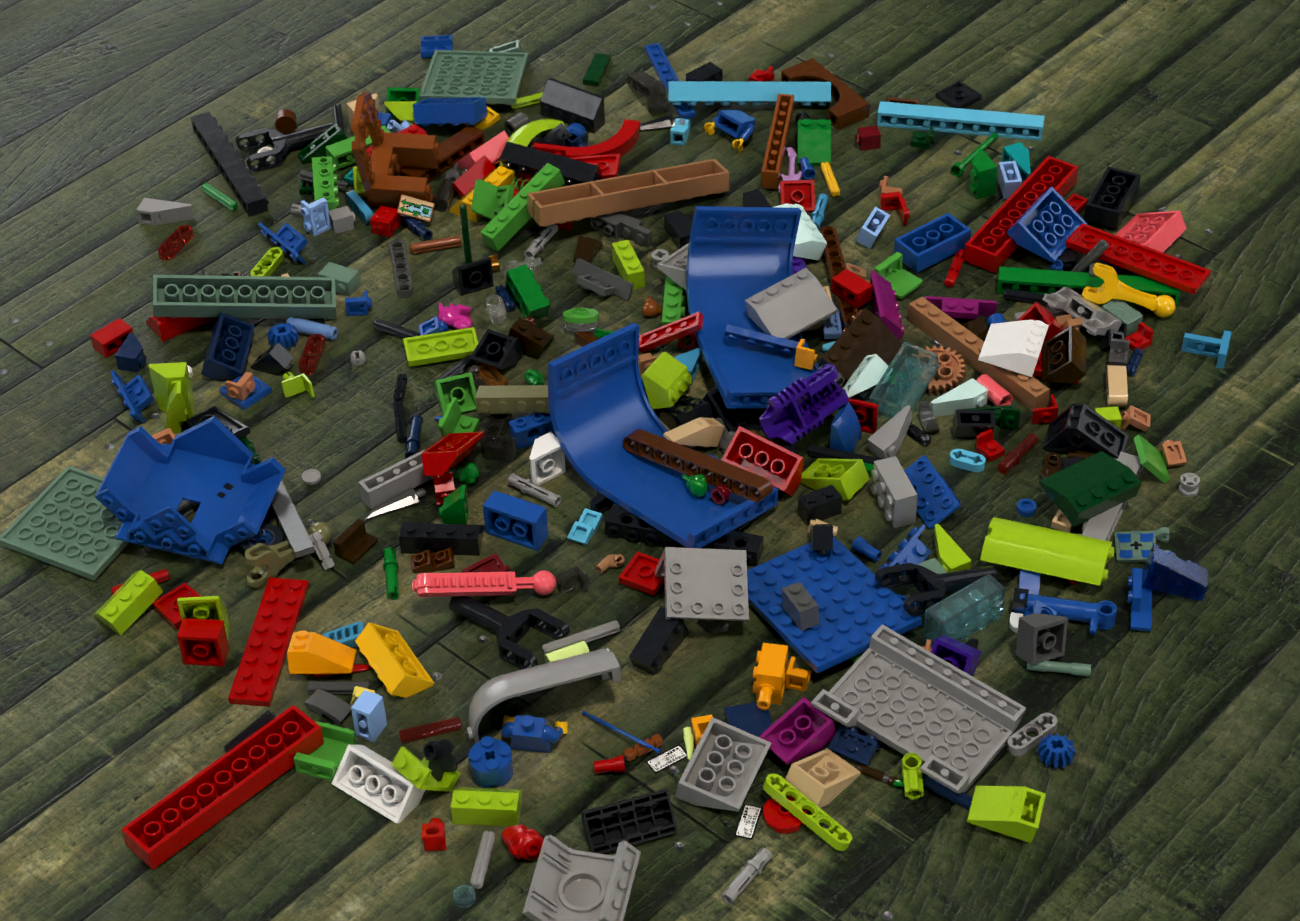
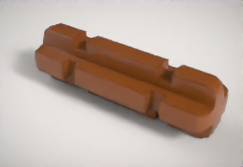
M659 734L651 736L650 740L649 738L643 740L655 748L663 745V739ZM637 743L633 745V748L625 749L623 755L630 762L636 759L635 756L640 757L652 751V749Z

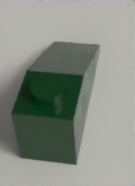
M335 123L301 150L298 155L304 163L312 161L313 157H327L325 147L348 139V136Z

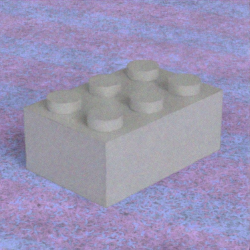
M897 457L874 461V470L871 471L873 478L871 491L873 495H876L879 507L883 508L886 520L890 521L893 528L916 523L918 495Z

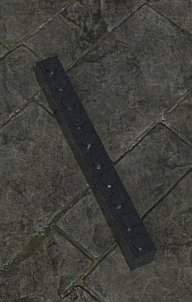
M210 112L192 116L193 131L247 215L251 217L267 212V204H269L267 195L263 194L261 186H258L255 177L251 176L250 169L246 168L244 160L240 159L238 151L234 150L232 142H229L227 134L223 133L221 125H218L216 118L212 117Z

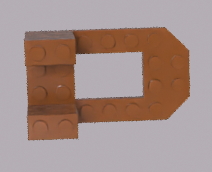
M363 92L362 95H358L351 124V132H355V141L351 142V149L370 207L385 206L398 209L401 194L433 203L434 195L431 194V185H429L427 178L397 176V173L399 174L400 166L438 169L439 162L442 161V152L439 151L440 144L437 142L436 136L384 132V129L381 128V120L378 118V110L375 108V99L372 98L371 92ZM369 134L373 144L370 161L369 152L366 151L365 140L369 137Z

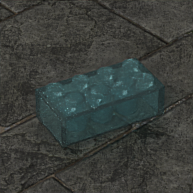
M904 342L869 396L870 403L879 404L878 413L893 418L907 405L911 406L912 412L939 369L938 354Z
M987 574L926 609L924 639L926 641L927 639L931 640L932 646L935 638L943 635L961 641L962 639H967L974 632L982 630L991 622L999 620L1003 616L1005 587L990 574Z

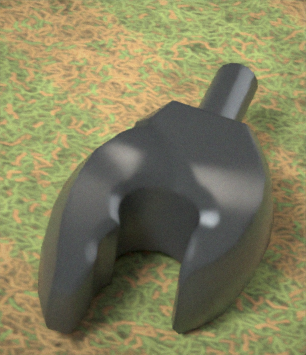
M457 163L445 175L444 182L447 188L450 186V183L455 182L461 176Z

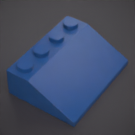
M1050 187L1006 233L1019 246L1053 263L1067 248L1065 242L1082 223L1088 224L1053 187Z

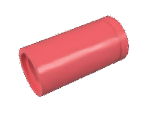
M983 374L978 377L976 381L988 389L987 399L995 406L1010 405L1012 403L1013 396L990 376Z

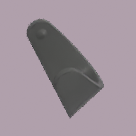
M920 402L919 415L923 431L940 430L928 402Z

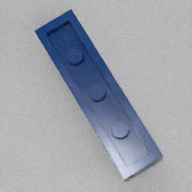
M728 324L724 334L731 340L738 341V339L746 340V343L750 345L758 343L764 345L763 347L767 349H782L781 352L786 354L796 353V347L799 343Z

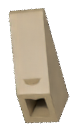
M699 417L665 432L663 436L667 440L688 447H718L725 426L714 418Z

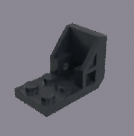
M1073 403L1049 424L1043 449L1047 452L1077 451L1088 443L1099 452L1102 451L1112 458L1118 459L1120 452H1125L1129 435L1084 403Z

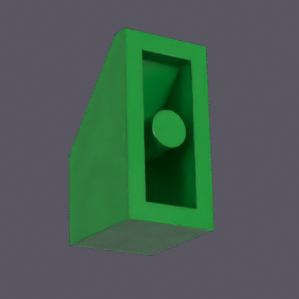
M461 485L444 498L443 506L439 507V518L443 519V524H467L469 509L466 485Z

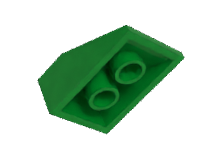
M798 120L797 165H799L801 158L806 157L812 166H821L822 162H829L831 166V120Z

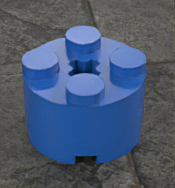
M490 736L483 737L481 741L472 746L468 754L470 774L476 785L482 788H491V786L496 785L501 787L511 780L513 776V761L510 746Z

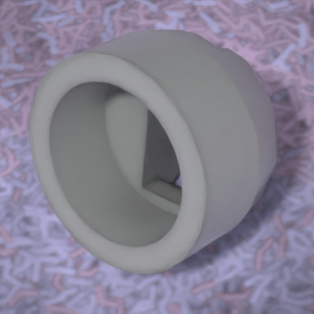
M359 350L351 353V363L353 365L360 366L365 363L366 359L363 351Z

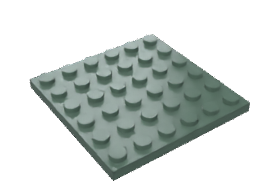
M435 50L419 94V101L425 98L486 97V103L490 105L516 104L528 62V53Z
M67 466L0 535L1 546L94 581L129 542L114 539L122 521L95 498L104 478L71 466Z

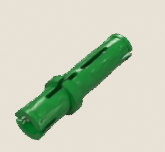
M387 547L383 550L386 596L390 599L391 594V600H396L400 596L397 574L399 564L396 561L395 548Z

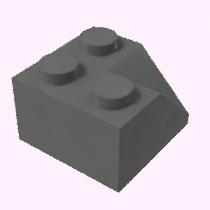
M1040 613L1019 617L1016 655L1030 665L1065 656L1068 618Z

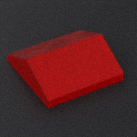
M814 180L780 181L781 205L799 204L803 206L805 212H814Z

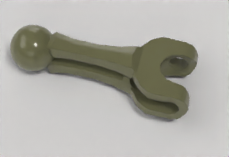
M315 522L306 530L308 535L320 532L322 536L321 541H324L325 545L329 544L333 537L332 528L325 522ZM288 540L271 546L258 543L245 551V560L252 566H255L247 573V584L249 586L261 588L267 585L269 577L276 578L279 571L296 558Z

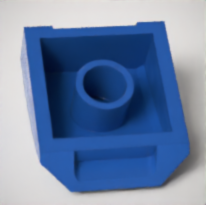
M847 402L840 407L831 424L830 448L854 453L858 441L862 439L858 417L850 403Z

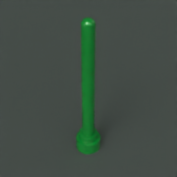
M993 133L962 162L954 163L950 167L952 175L960 177L965 172L966 166L973 161L977 151L981 148L985 150L999 137L998 133Z

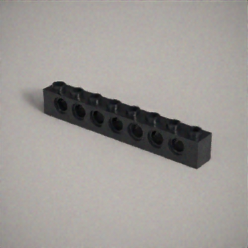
M612 505L605 519V535L660 547L686 548L623 507ZM732 530L702 548L746 550L747 565L756 567L763 553L764 536Z

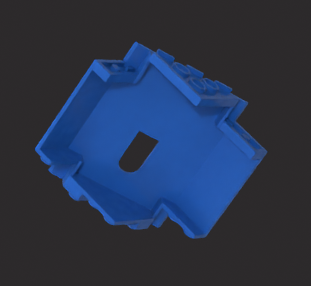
M215 416L176 435L171 445L165 443L161 445L143 427L139 426L127 433L95 498L122 521L114 539L222 564L230 547L257 535L286 469L274 457L257 465L253 464V453ZM228 483L234 487L231 490H227L223 486ZM219 492H223L226 494V496L224 498H221L217 496V494ZM182 500H189L190 502L200 504L192 523L177 511Z

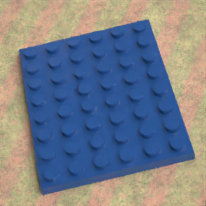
M834 536L833 550H828V554H816V550H812L810 542L747 570L748 604L817 674L865 652L869 648L871 636L882 624L900 635L922 625V618L919 615L910 616L903 609L904 601L890 588L880 586L875 580V574ZM801 582L819 606L820 624L802 631L783 608L781 588Z

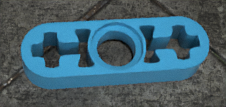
M354 190L346 192L344 197L348 206L365 225L371 223L370 219L373 212Z

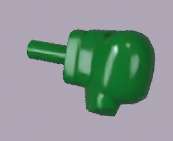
M534 369L526 371L524 378L529 385H544L545 378L540 372Z
M469 463L456 469L457 474L453 475V480L459 478L460 482L464 481L467 485L476 483V479L479 477V470L476 464Z
M686 474L682 475V478L687 481L686 487L689 488L694 496L703 497L706 494L708 484L704 475L698 474L690 477Z

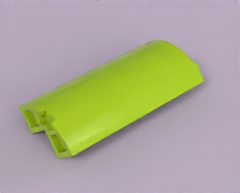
M993 517L988 527V535L985 537L982 548L981 561L1099 586L1102 585L1103 581H1107L1109 569H1106V564L1109 562V559H1113L1115 547H1112V541Z

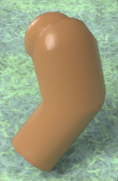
M621 554L607 555L595 566V569L598 573L602 574L608 568H619L624 564L625 558Z

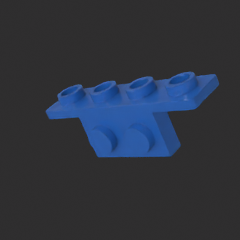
M261 222L258 224L262 228L260 232L266 238L271 237L270 240L277 247L280 244L283 252L286 254L290 252L289 256L295 262L306 263L298 253L309 241L299 232L285 223L274 234Z
M112 370L110 372L113 377L111 381L119 388L117 392L125 399L123 403L131 410L129 414L135 421L140 420L144 424L146 420L141 410L155 400L145 380L138 374L126 384L124 379Z
M924 524L919 528L915 526L907 534L909 536L908 540L905 538L897 546L899 548L898 552L895 550L888 557L889 563L885 562L878 570L883 567L906 563L916 565L922 563L932 552L917 538L926 526Z
M1132 568L1131 576H1128L1127 586L1131 588V591H1128L1127 603H1131L1130 629L1151 631L1152 570Z

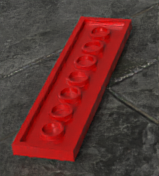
M1083 223L1065 242L1066 247L1087 255L1100 240H1105L1109 247L1098 259L1194 295L1211 275V270Z
M269 577L228 697L229 704L271 706L289 644L309 588L308 580Z

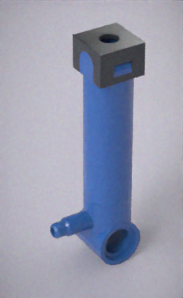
M1014 588L1011 612L1024 614L1025 609L1035 600H1039L1057 611L1056 616H1064L1071 621L1090 623L1089 629L1092 635L1096 634L1098 627L1100 629H1111L1115 625L1117 606L1111 601H1101L1099 603L1029 594L1028 589Z

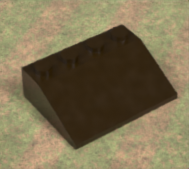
M865 308L822 356L818 368L826 363L834 365L837 372L842 373L845 378L842 385L844 387L867 355L877 354L891 368L905 352L906 348L880 318ZM874 386L855 395L863 400Z

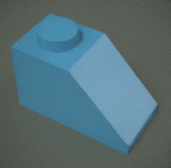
M700 348L675 356V359L687 366L688 372L692 376V384L702 364Z

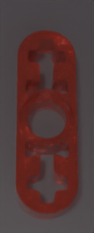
M182 225L178 227L158 247V255L161 260L172 259L194 237L192 226Z
M313 334L309 337L298 362L300 373L310 375L316 371L326 346L323 335Z

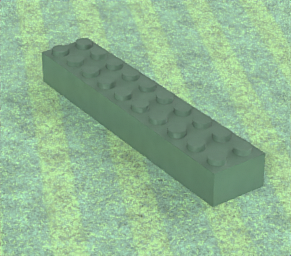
M153 275V317L218 318L221 312L235 318L294 317L300 319H335V277Z

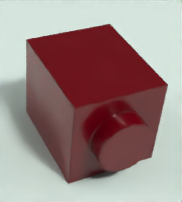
M877 125L857 128L855 143L859 145L861 151L880 149L881 134Z

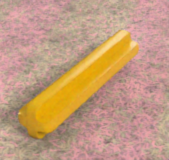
M822 162L821 170L829 191L833 197L839 196L840 188L829 162Z

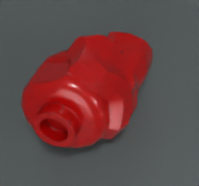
M524 825L507 827L501 834L503 842L513 857L525 860H534L539 857L544 840L536 830L526 828Z

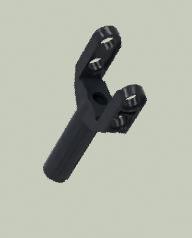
M334 123L286 135L274 129L262 128L238 135L235 142L238 148L242 150L268 144L273 148V150L253 154L248 158L247 166L251 171L255 172L281 165L286 160L289 150L308 146L332 127ZM258 135H263L262 140H255ZM242 139L248 140L244 145H241L240 141ZM269 156L275 157L271 162L266 161ZM254 160L259 161L255 166L250 165Z
M906 563L881 568L877 571L875 580L884 588L914 583V586L921 593L913 594L906 599L903 609L910 616L940 611L946 593L990 586L996 583L997 576L994 567L991 565L937 574L923 566ZM906 571L905 575L899 578L900 574ZM889 574L888 578L882 581V578ZM916 602L915 606L909 609L911 604Z
M452 596L449 603V608L452 611L497 633L501 658L521 669L538 665V661L531 651L516 644L530 630L529 627L556 640L564 638L570 633V629L565 622L538 608L523 610L514 615L507 616L469 596Z

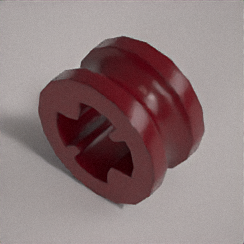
M721 484L711 491L712 500L720 505L729 500L731 495L729 489Z

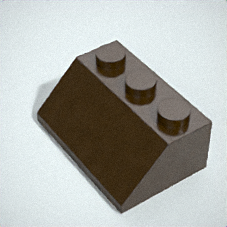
M1072 325L1043 343L1042 380L1044 382L1072 384L1086 375V338Z

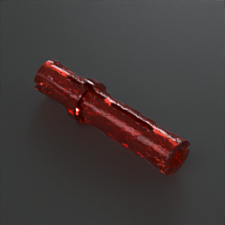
M1029 433L1013 451H1009L1005 455V458L997 465L998 470L1006 474L1013 466L1018 465L1020 459L1039 441L1037 435Z

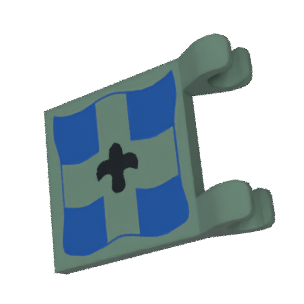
M1162 527L1155 531L1114 532L1117 563L1159 562L1164 565L1172 563V552L1170 550L1157 553L1156 540L1161 542L1169 541V528Z

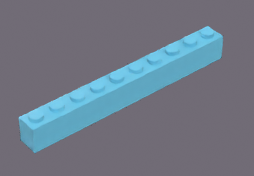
M668 82V103H672L675 106L681 105V103H688L690 106L698 105V103H704L706 106H712L714 103H720L721 106H729L730 103H736L737 106H745L746 103H753V106H762V103H769V106H776L778 94L794 95V106L795 103H801V106H811V103H817V106H827V103L831 102V82Z
M880 101L877 126L929 131L931 126L934 127L933 131L982 136H991L993 133H998L999 137L1042 141L1044 116Z

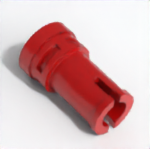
M623 755L613 757V759L593 761L595 775L614 771L615 773L626 772Z

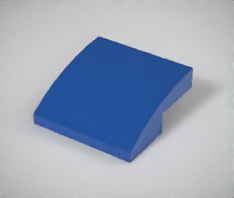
M452 35L422 36L421 58L433 57L435 50H453Z

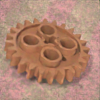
M935 345L933 349L926 346L925 351L919 349V354L914 352L913 357H909V362H906V374L912 381L910 385H915V390L921 388V393L928 390L929 395L932 391H935L936 395L939 394V391L945 394L946 389L952 390L953 386L958 387L959 383H963V378L966 377L965 360L962 359L961 354L957 355L956 350L950 352V347L944 350L942 345L939 349ZM934 359H937L938 381L934 379Z

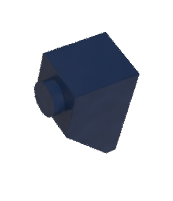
M129 333L116 353L115 358L119 370L138 373L146 363V356L144 355L143 347L134 333Z

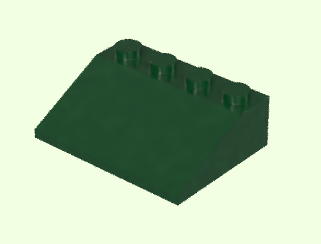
M1100 451L1040 480L1039 484L1071 524L1076 526L1135 497L1142 482L1129 467Z

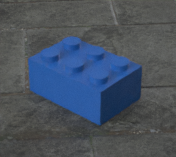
M495 490L483 504L486 534L536 551L539 550L549 536L547 510L541 505H536Z

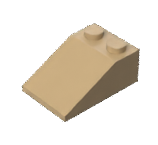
M825 749L791 764L785 780L821 808L834 800L860 776L861 772L831 750Z

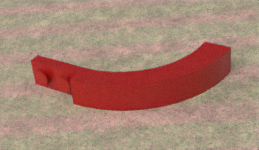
M624 119L621 129L613 137L596 145L567 147L534 143L533 148L564 157L620 154V157H622L636 144L640 135V121Z

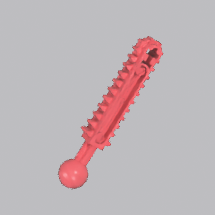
M546 570L536 572L533 577H515V572L417 574L416 579L412 582V589L417 592L418 597L514 595L517 589H533L538 595L545 596L552 593L556 588L555 576Z

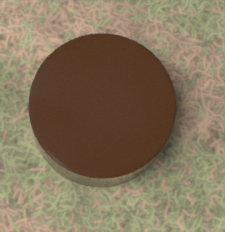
M288 109L278 111L275 116L276 129L284 134L293 132L296 129L295 113Z

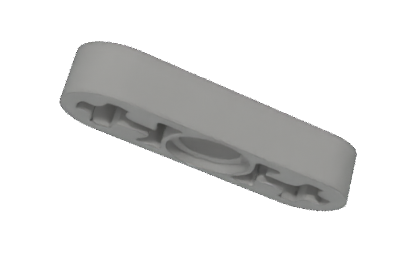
M1042 713L1008 738L1007 751L1013 756L1025 754L1039 744L1042 737L1047 738L1049 733L1053 734L1056 731V716L1051 713ZM1032 731L1037 733L1038 736L1030 737L1026 733Z

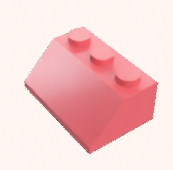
M501 132L456 162L458 167L465 171V168L472 167L484 155L493 165L500 162L498 158H500L506 141L509 139L506 132Z

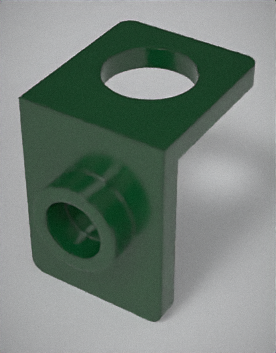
M1001 408L1000 428L1019 430L1020 409Z

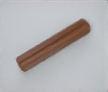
M460 236L413 243L410 245L412 254L461 246Z

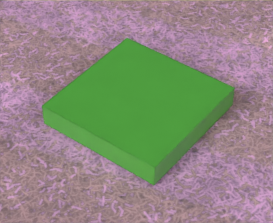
M1137 435L1134 437L1141 465L1163 483L1171 480L1162 453L1142 436Z

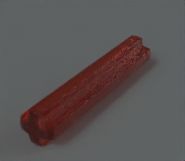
M454 717L402 729L399 731V737L401 742H407L459 730L462 728L461 719Z

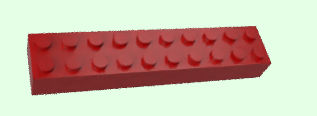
M1048 156L965 244L964 261L995 273L999 266L1001 267L1019 247L1006 232L1050 187H1053L1064 198L1077 183L1079 166Z
M292 705L123 827L121 831L125 845L154 870L295 765L293 758L297 752L309 755L323 745L324 740L321 726L295 705Z

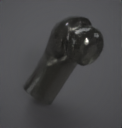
M476 365L468 368L467 373L472 372L476 388L487 386V383L478 378L477 374H479L480 370Z

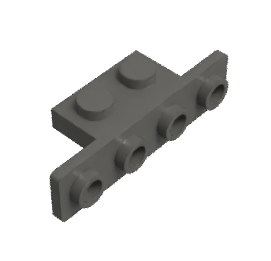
M580 258L576 259L573 275L577 276L576 283L582 285L583 289L592 290L600 297L615 294L625 300L630 299L634 286L633 283Z

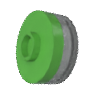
M590 308L566 310L563 312V328L573 332L595 330L599 328V312Z

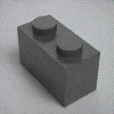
M801 582L781 588L783 608L801 631L820 624L819 606Z

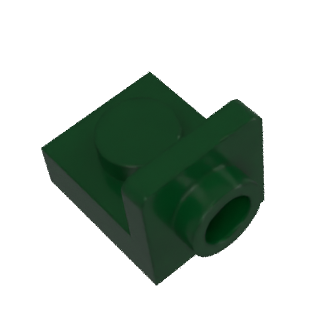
M930 126L928 134L913 132L910 147L930 149L931 144L935 143L936 133H933L934 127Z

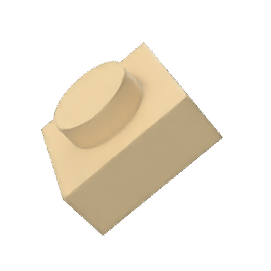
M1060 509L1051 523L1052 528L1069 533L1074 527Z

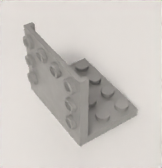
M665 547L655 569V577H661V579L665 580L666 620L674 618L749 621L746 550Z

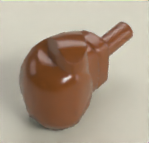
M648 296V299L643 303V316L656 317L661 314L662 308L652 299V296Z

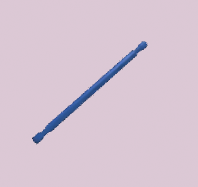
M586 711L582 712L583 715L657 753L661 752L660 749L602 719L590 715Z

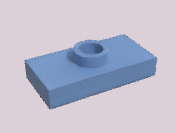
M839 310L831 315L822 325L824 339H838L841 336L842 328Z

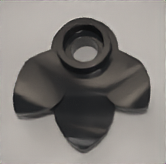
M447 739L430 741L423 749L424 757L429 761L431 774L437 781H441L444 771L455 772L457 770V760L452 754L454 745Z

